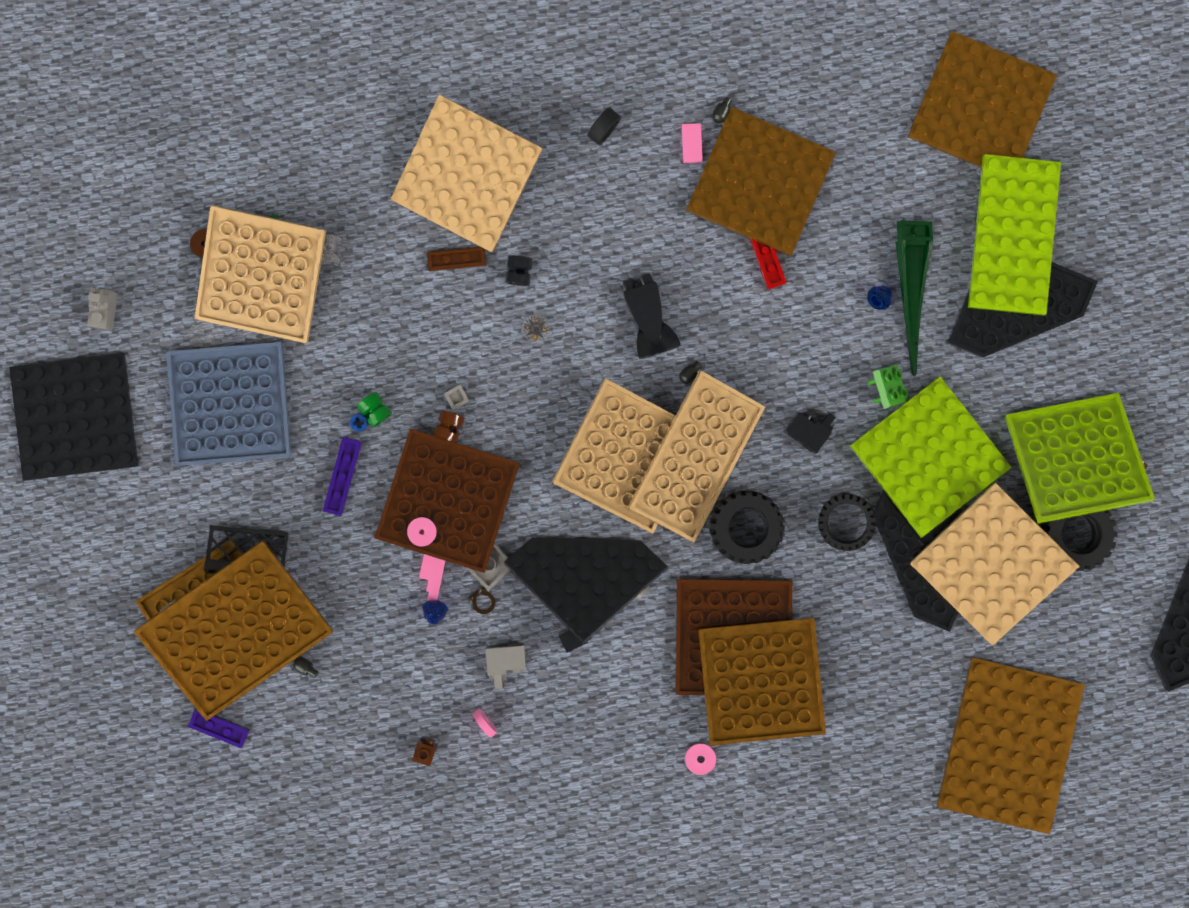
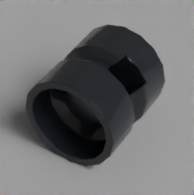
M508 256L507 267L509 271L506 272L505 283L517 286H530L531 275L528 271L532 269L533 259L525 256ZM516 271H522V274H516Z

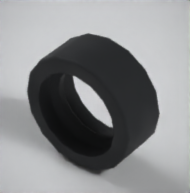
M610 107L607 108L594 122L587 136L598 145H601L615 130L621 120V116Z

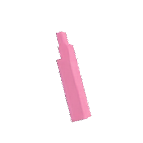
M423 554L419 578L428 580L426 591L429 592L427 603L436 605L445 561Z

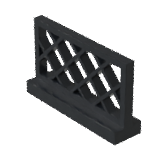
M210 525L204 571L209 574L218 572L232 562L229 555L238 550L241 554L244 553L240 547L249 541L252 546H255L251 539L256 535H262L266 540L265 543H268L273 548L274 554L277 553L279 555L281 563L285 567L288 532ZM214 531L223 532L226 538L217 543L213 538ZM236 533H242L246 539L237 545L231 537ZM275 537H284L283 544L278 548L271 543V540ZM229 539L235 547L226 554L221 545ZM217 548L224 554L219 560L210 559L211 552Z

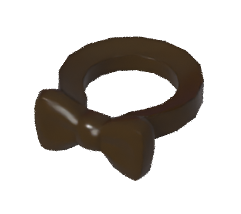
M484 587L475 591L468 598L469 601L472 600L475 611L480 614H488L495 607L494 596L490 592L484 591ZM482 594L491 599L489 609L481 610L478 608L476 603L477 595Z

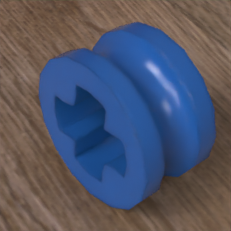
M356 414L351 418L350 426L355 431H363L367 428L368 421L365 416ZM358 417L360 420H364L361 428L354 425V421H357L356 418Z

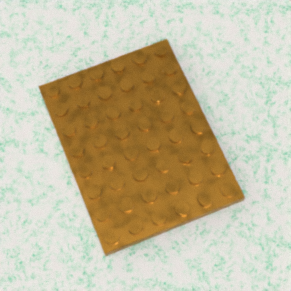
M262 540L136 628L134 633L202 717L208 721L333 633V629L269 546Z
M971 657L936 806L950 811L1050 834L1085 684Z

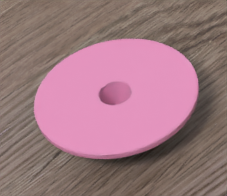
M416 518L409 524L407 535L413 544L427 546L436 537V527L428 518Z

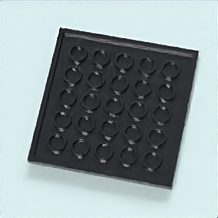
M125 353L9 367L23 481L139 467Z

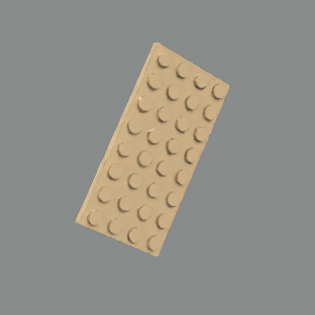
M699 371L628 508L695 542L765 406L705 372Z

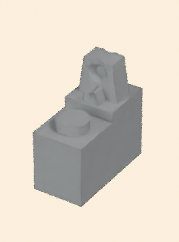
M91 288L88 297L89 314L87 327L113 331L118 293L111 290Z
M525 644L486 647L485 649L487 675L489 680L494 679L495 689H503L502 678H507L508 670H511V673H521L527 667Z

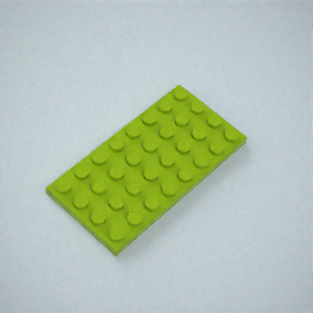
M983 155L968 308L1034 315L1047 314L1061 162Z

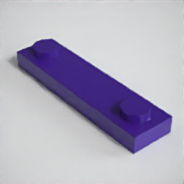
M345 437L342 438L323 507L324 512L338 516L343 515L362 442Z

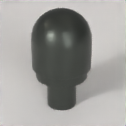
M725 97L722 104L719 103L715 107L712 118L716 123L725 122L726 117L730 113L729 105L732 99Z
M696 360L692 366H686L679 374L680 381L683 384L692 383L702 364Z
M298 657L293 662V668L302 675L307 676L309 674L315 678L319 671L313 668L312 662L304 657Z

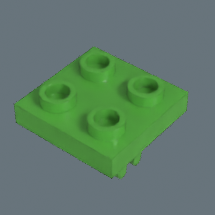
M897 365L873 371L875 379L867 383L868 385L875 383L877 385L880 398L873 400L874 404L882 401L885 409L908 401V393L902 382V373Z

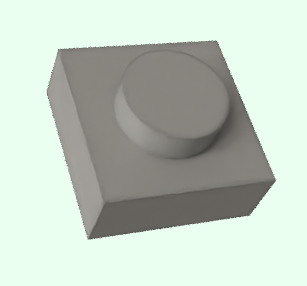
M461 384L444 393L453 411L470 402Z

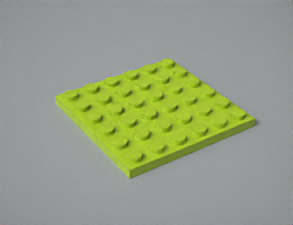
M938 377L850 445L851 449L920 537L926 535L1012 468L941 377Z
M1119 393L1006 414L1005 420L1037 524L1151 502L1155 499Z

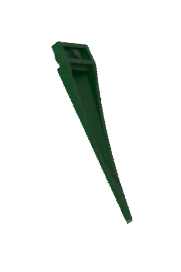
M901 220L897 222L898 241L895 244L912 375L916 376L921 309L933 244L932 222Z

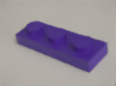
M197 709L194 710L188 725L189 728L238 748H243L250 731L248 728L216 715L206 721Z

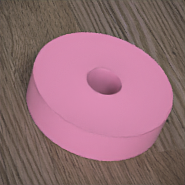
M480 708L472 713L478 725L490 738L497 734V729Z
M696 743L687 750L685 762L691 772L704 775L714 768L716 755L709 745ZM703 756L704 761L698 762L697 757Z

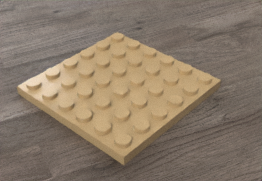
M438 95L390 200L493 252L543 148L442 95Z
M211 205L194 319L308 343L326 229Z
M604 378L552 483L653 534L658 523L628 508V505L676 415Z
M996 483L989 487L910 561V564L992 646L1080 567Z

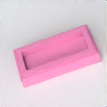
M701 123L682 124L683 163H702Z

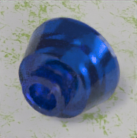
M880 285L869 289L867 299L874 309L886 310L889 308L893 295L888 287Z
M429 600L422 605L424 618L431 624H438L448 612V607L441 601Z

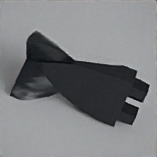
M650 273L640 276L642 283L640 287L635 288L633 278L623 281L625 302L639 327L637 334V353L639 359L671 351L681 346L676 333L662 321L659 290L657 283L653 281Z

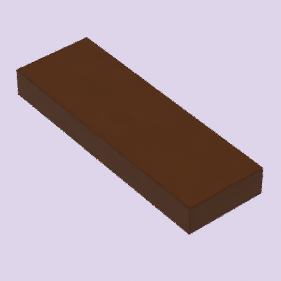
M483 247L427 252L429 272L486 266L485 250Z

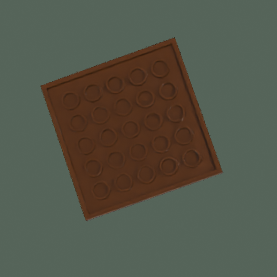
M410 428L374 538L485 573L520 463ZM416 518H428L436 527V537L427 546H417L408 538V526Z
M677 579L675 694L705 695L698 629L792 620L793 581Z

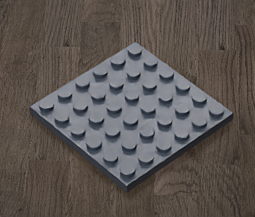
M282 342L166 351L175 466L292 457Z

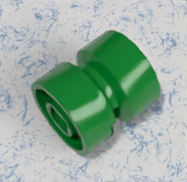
M377 392L368 395L356 405L363 415H367L366 420L372 428L392 415L387 405H382L383 400Z

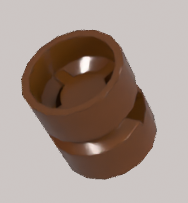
M441 410L438 419L440 424L436 425L433 435L457 443L460 434L458 428H462L465 417Z

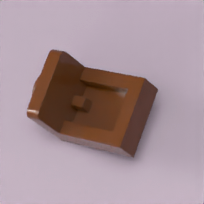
M427 737L420 739L412 761L430 766L438 744H435V740Z

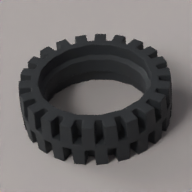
M841 494L831 498L822 507L818 526L821 536L831 547L843 551H853L865 546L873 537L876 529V516L871 505L862 497L854 494ZM845 503L854 504L859 507L865 514L867 521L863 534L852 541H843L836 538L828 525L829 515L832 510L838 505Z

